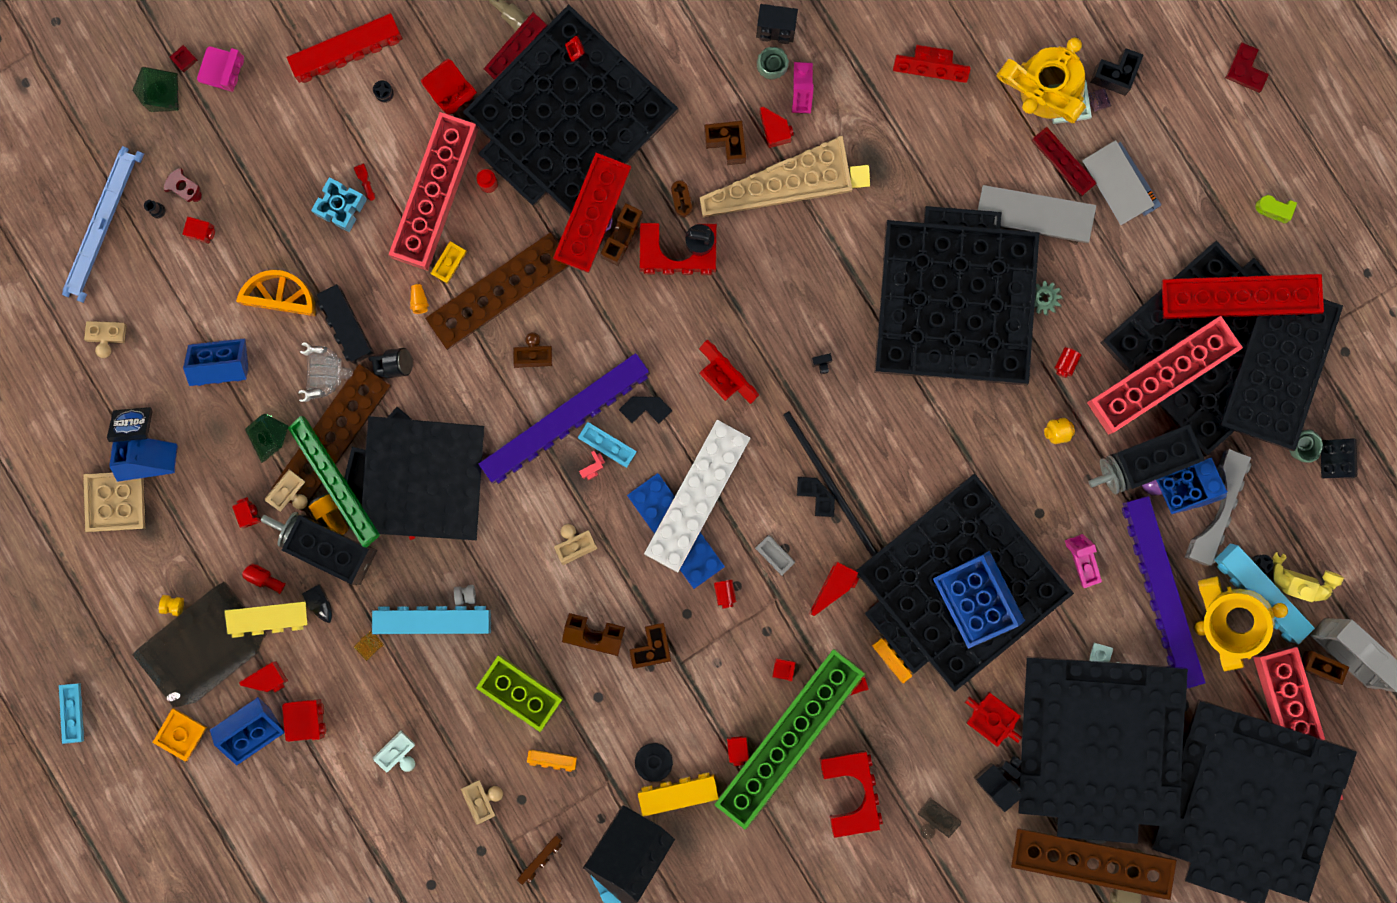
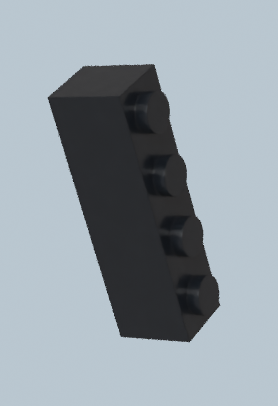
M336 284L316 294L319 298L317 300L321 311L325 310L328 316L325 318L330 328L333 327L336 332L334 334L335 340L338 344H342L344 348L342 353L346 361L356 364L374 355L342 288Z

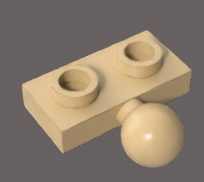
M86 321L84 340L86 342H100L95 349L96 355L100 358H107L111 354V347L108 343H125L127 325L116 322Z
M289 469L266 496L265 501L281 512L287 503L292 500L293 506L298 510H302L308 505V499L302 494L297 495L296 492L305 481Z
M566 524L561 528V535L568 540L554 546L562 565L597 549L589 530L575 536L576 529L571 524Z
M478 780L461 788L476 825L495 816L489 801L497 802L502 799L503 791L500 787L493 786L485 794Z

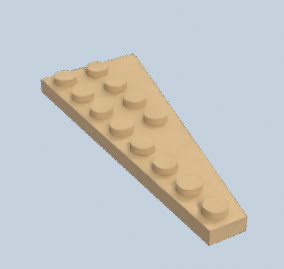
M839 136L816 148L809 149L800 155L786 159L759 173H754L743 180L736 181L727 187L700 197L702 216L709 217L852 192L843 136Z

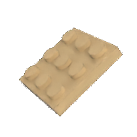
M113 473L83 474L85 532L145 529L144 478L117 482Z

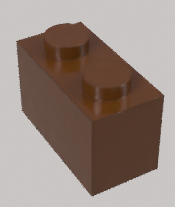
M1305 651L1302 658L1305 672L1331 683L1343 685L1349 666L1313 651Z

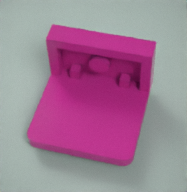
M211 46L207 47L197 80L202 84L233 92L238 82L240 69L244 63V56L239 50L233 48L228 52Z

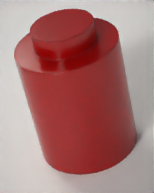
M483 169L477 174V183L482 191L492 193L497 189L498 180L491 170Z
M1064 347L1054 368L1057 371L1056 374L1063 378L1072 376L1082 355L1073 349Z
M733 580L715 582L714 588L718 606L722 605V609L734 607L733 603L737 601Z

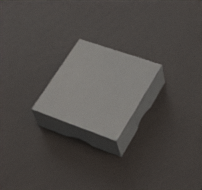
M1324 618L1310 633V636L1340 663L1349 666L1348 671L1367 688L1397 692V660L1352 619Z

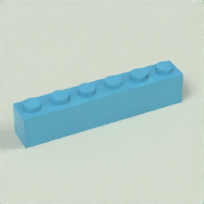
M1230 543L1214 559L1218 564L1217 568L1225 575L1228 574L1230 576V582L1235 587L1259 593L1270 603L1271 607L1277 603H1283L1287 606L1288 614L1284 618L1275 617L1274 625L1275 629H1279L1282 632L1281 637L1286 642L1300 644L1313 631L1314 627L1238 545Z
M409 606L397 607V610H390V607H378V610L372 611V634L491 633V610H486V606H474V610H467V606H455V610H447V606H436V610H428V606H416V610H409Z

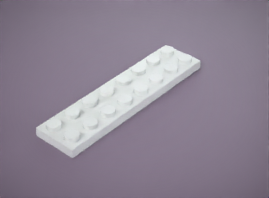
M716 420L644 555L677 573L679 572L747 446L750 437Z

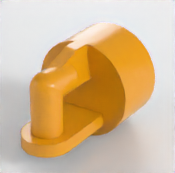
M329 493L318 497L309 504V509L316 521L324 519L328 528L342 535L347 533L348 524Z

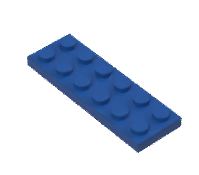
M658 473L627 495L654 534L675 498ZM700 532L680 571L693 589H695L725 566Z

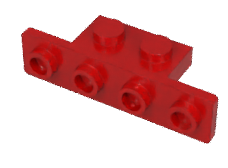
M916 45L914 57L896 55L893 71L967 83L971 67L953 64V50Z
M707 339L699 350L711 363L701 370L699 374L724 401L738 391L749 404H752L759 396L756 389L744 379L743 375Z

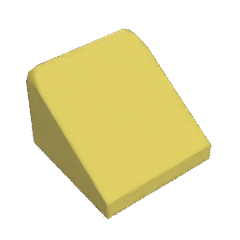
M869 165L850 167L849 174L852 188L870 187Z

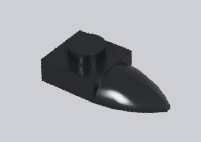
M318 584L302 593L310 610L321 620L330 623L332 608L321 585Z

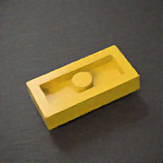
M449 241L430 274L448 284L467 251Z

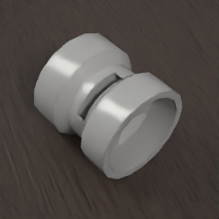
M468 585L466 588L454 587L456 606H462L464 603L476 604L474 585Z

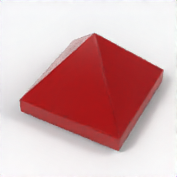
M575 36L565 44L572 62L584 54V46L578 36Z

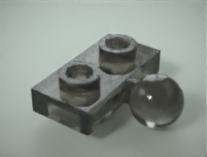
M931 797L918 811V815L930 823L924 824L920 829V834L924 839H932L936 833L935 829H938L950 838L961 825V821Z

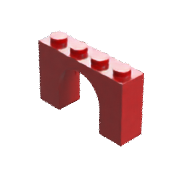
M640 223V272H644L645 275H654L655 272H663L664 275H674V272H682V275H693V272H701V275H712V272H716L717 224H703L708 226L714 234V246L708 254L702 256L693 254L686 260L673 261L664 256L660 250L659 223Z
M863 750L819 758L823 779L851 776L858 779L864 788L863 802L856 810L829 816L833 837L837 838L880 830V825L883 824L881 812L877 813L876 805H879L878 794L873 791L876 781L874 774H870L869 766H873L871 755H867V752Z

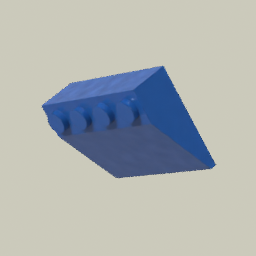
M990 551L933 578L968 649L1014 629L1025 621Z

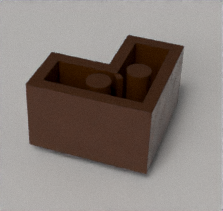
M742 121L704 124L706 149L725 147L727 165L746 163Z
M665 623L645 626L648 645L629 649L633 669L672 661Z

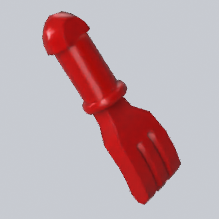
M363 163L354 167V171L358 179L363 182L361 185L365 190L367 199L373 201L375 193L370 185L371 182L368 181L369 175Z

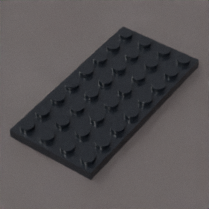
M1323 299V314L1256 316L1219 426L1290 451H1295L1343 305Z

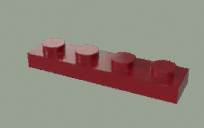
M532 12L483 69L495 80L548 25L535 12Z
M1048 127L1044 128L1031 140L1081 197L1097 184Z

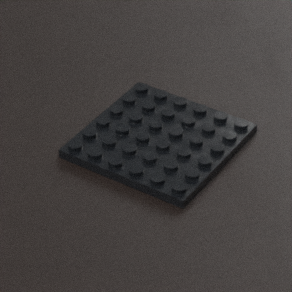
M368 416L361 506L379 534L477 541L482 469L479 463L482 462L484 426Z

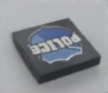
M152 408L113 410L107 434L108 442L147 439L153 413Z

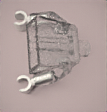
M305 342L301 344L307 347L305 352L300 351V353L308 356L306 390L309 391H299L298 393H305L306 395L305 399L299 401L307 402L310 399L324 398L335 392L336 387L341 385V379H350L352 377V368L341 367V358H337L336 353L326 346H311Z

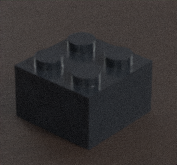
M760 4L756 38L766 42L777 40L782 44L793 43L798 9Z

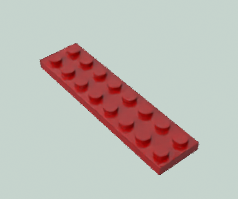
M1322 274L1163 279V319L1323 314Z

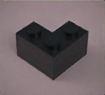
M1126 48L1120 55L1117 64L1101 59L1096 65L1090 83L1126 96L1132 88L1143 54Z
M990 763L973 778L997 807L1006 812L1022 798V795L1019 793L1022 790L1011 779L1008 781L1003 776L1005 771L998 764L995 766Z

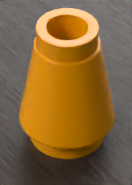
M412 285L410 309L414 314L426 313L429 304L422 285Z

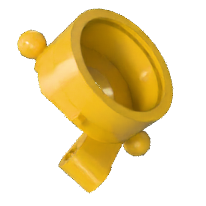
M1074 37L1068 40L1067 48L1059 46L1042 49L1031 57L1027 63L1023 62L1021 66L1014 60L1008 59L996 75L1001 82L1020 92L1023 101L1022 109L1027 114L1033 113L1048 119L1063 117L1066 121L1075 123L1086 108V105L1082 102L1085 91V70L1080 58L1075 54L1082 47V42L1079 38ZM1056 66L1064 71L1066 78L1060 86L1047 88L1040 83L1039 75L1047 67Z
M1218 576L1198 581L1207 612L1204 621H1198L1195 624V632L1200 636L1206 635L1212 647L1219 652L1224 672L1243 668L1244 658L1252 659V656L1260 653L1268 645L1274 630L1275 617L1284 618L1288 614L1287 606L1283 603H1277L1271 607L1270 603L1263 596L1252 590H1232L1231 586L1227 587L1228 591L1223 592ZM1244 608L1252 613L1254 625L1249 631L1238 633L1229 627L1227 615L1232 609Z

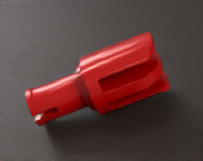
M252 563L248 565L242 573L243 578L259 588L266 586L278 594L282 593L286 583L272 577L271 571Z

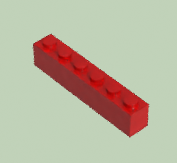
M390 13L286 58L296 80L299 83H306L311 81L312 77L325 75L336 67L342 68L352 60L358 61L363 59L364 55L381 51L383 47L388 45L394 46L403 38L394 17Z

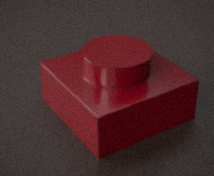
M184 45L169 57L183 73L198 61Z

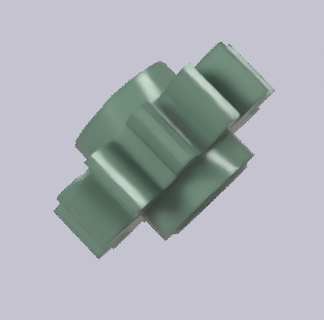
M1044 281L1042 287L1036 284L1037 290L1035 292L1034 309L1037 308L1036 313L1040 314L1042 310L1046 316H1048L1049 310L1056 313L1054 307H1061L1062 305L1058 300L1064 299L1063 296L1058 295L1061 289L1056 288L1054 290L1055 284L1053 282L1048 286V283ZM1044 295L1050 296L1048 297V302L1042 301Z

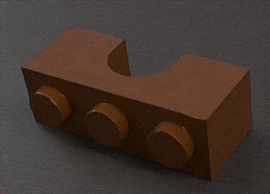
M625 203L617 219L616 227L611 237H608L600 253L602 259L619 266L643 218V211Z
M572 613L568 614L563 632V643L615 656L619 655L625 627L606 623L605 629L596 631L587 625L588 617Z

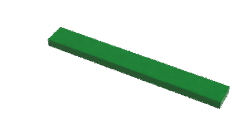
M305 416L298 417L288 427L289 431L361 545L368 547L380 536L379 532Z

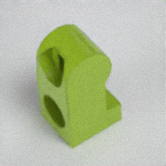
M1266 195L1256 202L1255 208L1259 214L1286 224L1291 221L1297 202L1289 200L1286 203L1276 201L1273 196Z

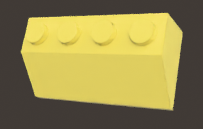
M306 602L225 610L227 634H232V638L243 637L244 632H252V635L264 634V630L272 629V633L284 632V628L292 627V631L304 630L303 626L307 625Z

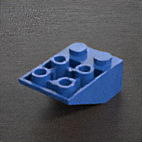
M149 438L113 442L109 466L117 482L175 473L178 445L177 443Z
M1212 458L1156 480L1171 515L1209 505L1227 497V490Z

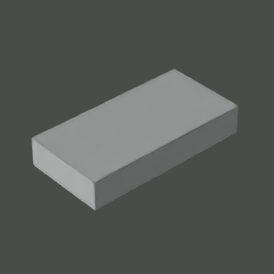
M770 535L755 547L781 576L795 563Z

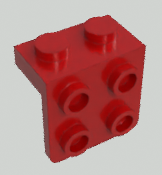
M446 59L421 79V84L439 108L448 115L455 113L461 105L470 101L477 93L451 59Z
M321 699L288 702L282 705L286 741L319 740L325 738L326 724L325 722L323 723L324 705L321 703Z

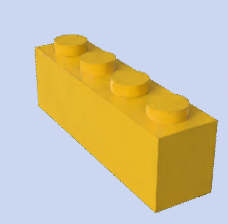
M709 772L698 774V778L691 779L690 776L680 778L679 782L673 784L671 781L662 782L660 787L644 786L637 793L643 817L719 799L714 774L710 775Z

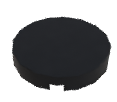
M648 743L641 747L636 754L635 769L638 775L646 781L659 782L665 779L672 770L673 757L669 749L662 744Z

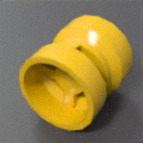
M162 595L159 602V613H171L173 616H181L184 608V598H171L169 595Z

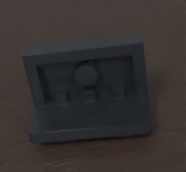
M1357 439L1322 440L1321 478L1353 479L1357 477Z

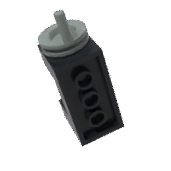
M1189 424L1108 455L1106 458H1101L1100 467L1103 475L1088 482L1091 488L1106 482L1111 492L1116 495L1119 491L1124 492L1203 462L1205 459Z
M293 512L285 524L266 515H263L261 518V522L281 531L277 543L279 547H282L281 551L351 585H361L377 552L376 549L370 546L363 547L359 541H354L327 528L325 524L311 517L299 515L298 512Z

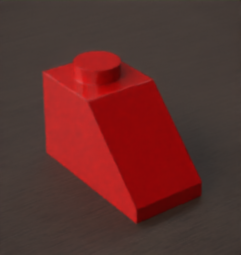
M760 107L759 114L768 147L772 148L791 143L792 136H794L792 125H788L786 119L769 109Z
M277 661L240 681L239 684L251 689L264 692L274 691L276 693L285 687L284 683L288 682V679Z

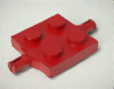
M988 692L979 703L970 696L967 698L968 700H965L964 703L973 708L972 715L966 721V724L996 747L1008 736L1016 741V743H1019L1022 739V736L1014 731L1015 724L1021 716L993 694Z

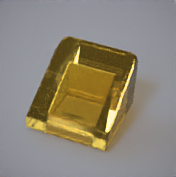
M370 631L361 638L354 648L367 661L384 644Z

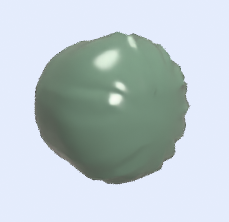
M767 47L758 55L756 62L757 70L766 79L780 78L787 72L788 57L782 48Z
M1311 429L1302 430L1296 450L1290 451L1291 456L1301 462L1311 463L1319 459L1323 449L1322 438Z

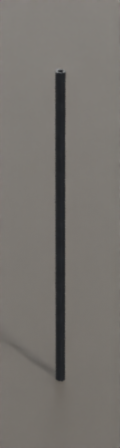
M788 411L783 415L872 557L877 553V550L793 416Z

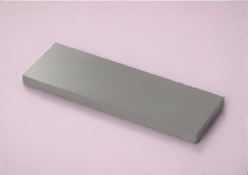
M983 185L978 210L1002 212L1000 228L1040 232V235L1089 244L1097 205ZM995 216L994 225H996L997 216Z

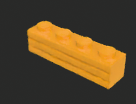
M880 638L871 646L902 684L912 677L911 670L908 667L905 668L901 658L896 657L897 653L893 648L890 649L888 647L889 643L886 639Z
M530 749L528 751L527 763L531 766L539 764L544 768L551 766L556 770L564 768L565 771L572 772V770L576 769L577 757Z

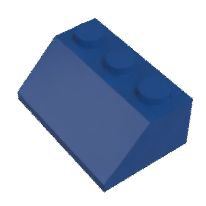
M245 338L188 345L183 370L189 386L246 380L248 358Z
M259 697L210 729L214 746L236 766L285 733L271 709Z

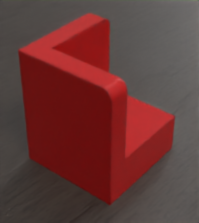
M775 658L772 677L792 681L796 662Z

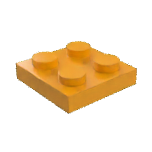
M172 708L152 743L187 762L207 727L181 711Z

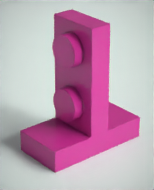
M794 62L792 113H811L814 88L813 63Z
M1083 534L1065 540L1066 547L1072 552L1081 586L1087 588L1101 583V576L1094 556V552H1097L1095 544Z

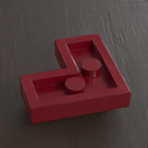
M1241 42L1225 78L1260 93L1269 74L1252 67L1259 50Z

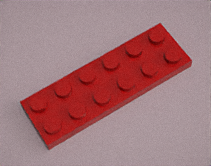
M595 153L553 260L586 273L590 272L631 171V166Z

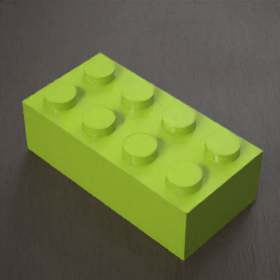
M502 655L497 656L476 687V689L539 732L544 729L564 699Z

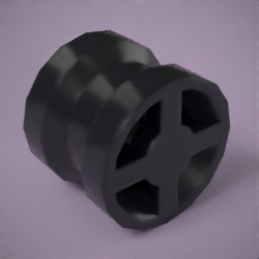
M380 80L374 84L373 93L377 100L387 103L393 99L394 90L387 81Z
M1255 555L1252 557L1251 560L1264 574L1269 573L1273 569V560L1268 555Z

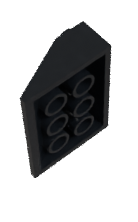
M623 805L583 869L622 903H638L675 839L661 826Z

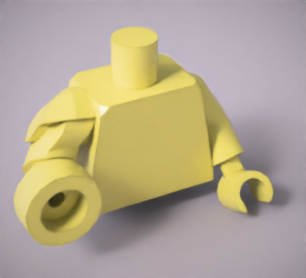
M1276 552L1271 558L1275 565L1273 567L1275 586L1287 595L1309 602L1327 600L1332 595V590L1342 585L1344 577L1337 573L1325 571L1322 577L1325 583L1320 585L1316 578L1283 568L1282 563L1286 560L1285 554L1279 557L1278 552Z

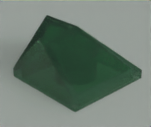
M141 67L132 90L141 104L149 112L178 111V73Z
M267 414L259 416L245 429L261 463L268 460L282 448L289 425Z

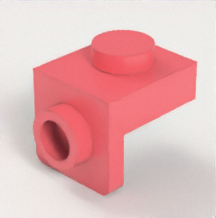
M591 452L596 463L579 471L583 479H593L598 476L597 472L604 469L602 464L605 461L601 453Z

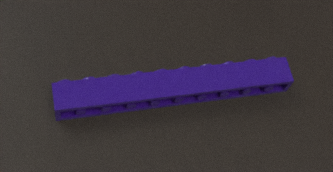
M635 353L480 462L479 466L491 483H502L507 479L506 475L511 471L513 473L519 471L523 467L522 464L527 460L531 462L539 456L538 452L543 449L547 451L555 445L553 443L558 438L562 440L570 434L569 430L574 427L578 429L586 423L585 419L589 416L592 418L597 416L603 406L607 405L609 407L617 401L616 397L620 394H623V396L633 390L632 386L637 382L639 385L648 379L647 375L650 374L648 369Z
M1147 496L1122 503V514L1125 519L1127 518L1129 524L1127 530L1135 543L1133 550L1140 560V563H1138L1141 574H1144L1146 580L1144 587L1146 592L1150 593V607L1156 613L1157 619H1155V623L1163 636L1161 643L1168 653L1166 657L1169 666L1186 667L1188 669L1187 689L1205 684L1206 682L1150 497Z

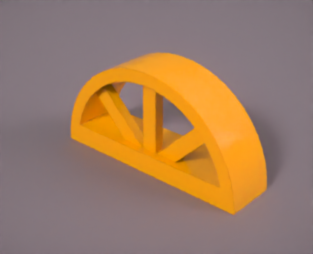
M268 270L254 275L243 285L236 300L241 305L316 317L315 300L308 286L293 274L281 270ZM279 278L276 300H273L262 282ZM286 279L296 282L301 289L285 301H282ZM257 286L264 298L251 297L249 295ZM305 295L307 305L293 303Z

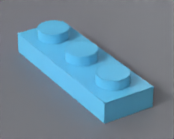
M589 422L586 423L578 436V439L626 468L637 453V451Z
M81 683L59 685L62 744L83 742Z

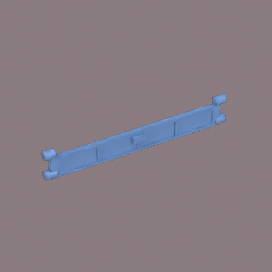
M124 146L119 150L64 285L63 296L69 298L70 294L78 296L77 301L84 303L87 294L82 291L135 161L141 163L144 156L143 153L137 151L136 155L129 154V149Z

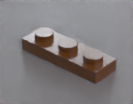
M558 833L518 877L517 881L521 885L525 882L530 883L537 875L534 873L538 867L543 868L549 861L547 858L551 852L555 854L561 848L562 844L560 842L563 837Z

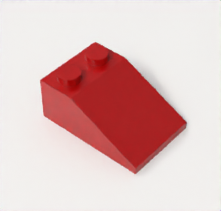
M835 562L809 614L812 616L817 615L848 592L850 588H855L859 581L857 577L858 572L839 562Z

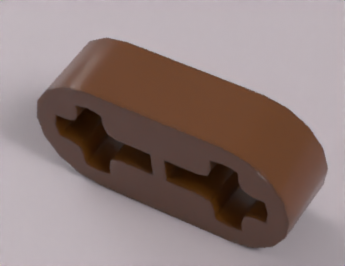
M676 181L671 187L675 211L680 217H688L692 212L688 186L683 181ZM677 186L685 188L682 191L683 197H679V193L674 191L677 189ZM680 201H684L686 207L689 206L685 213L682 210H678V208H681Z

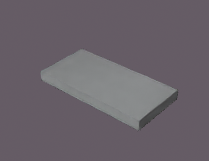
M1116 140L1082 160L1120 225L1125 224L1155 206Z

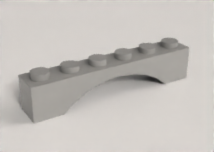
M1230 449L1223 451L1217 469L1227 490V497L1221 500L1219 510L1211 524L1200 535L1191 539L1184 558L1205 566H1212V563L1216 562L1214 559L1218 556V546L1222 545L1225 535H1223L1225 527L1229 526L1231 511L1236 508L1238 503L1236 497L1238 492H1241L1244 487L1245 481H1243V478L1251 468V463H1249L1251 457Z

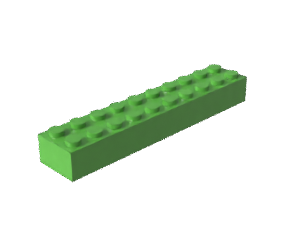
M833 649L714 805L744 830L749 828L867 673L839 651Z

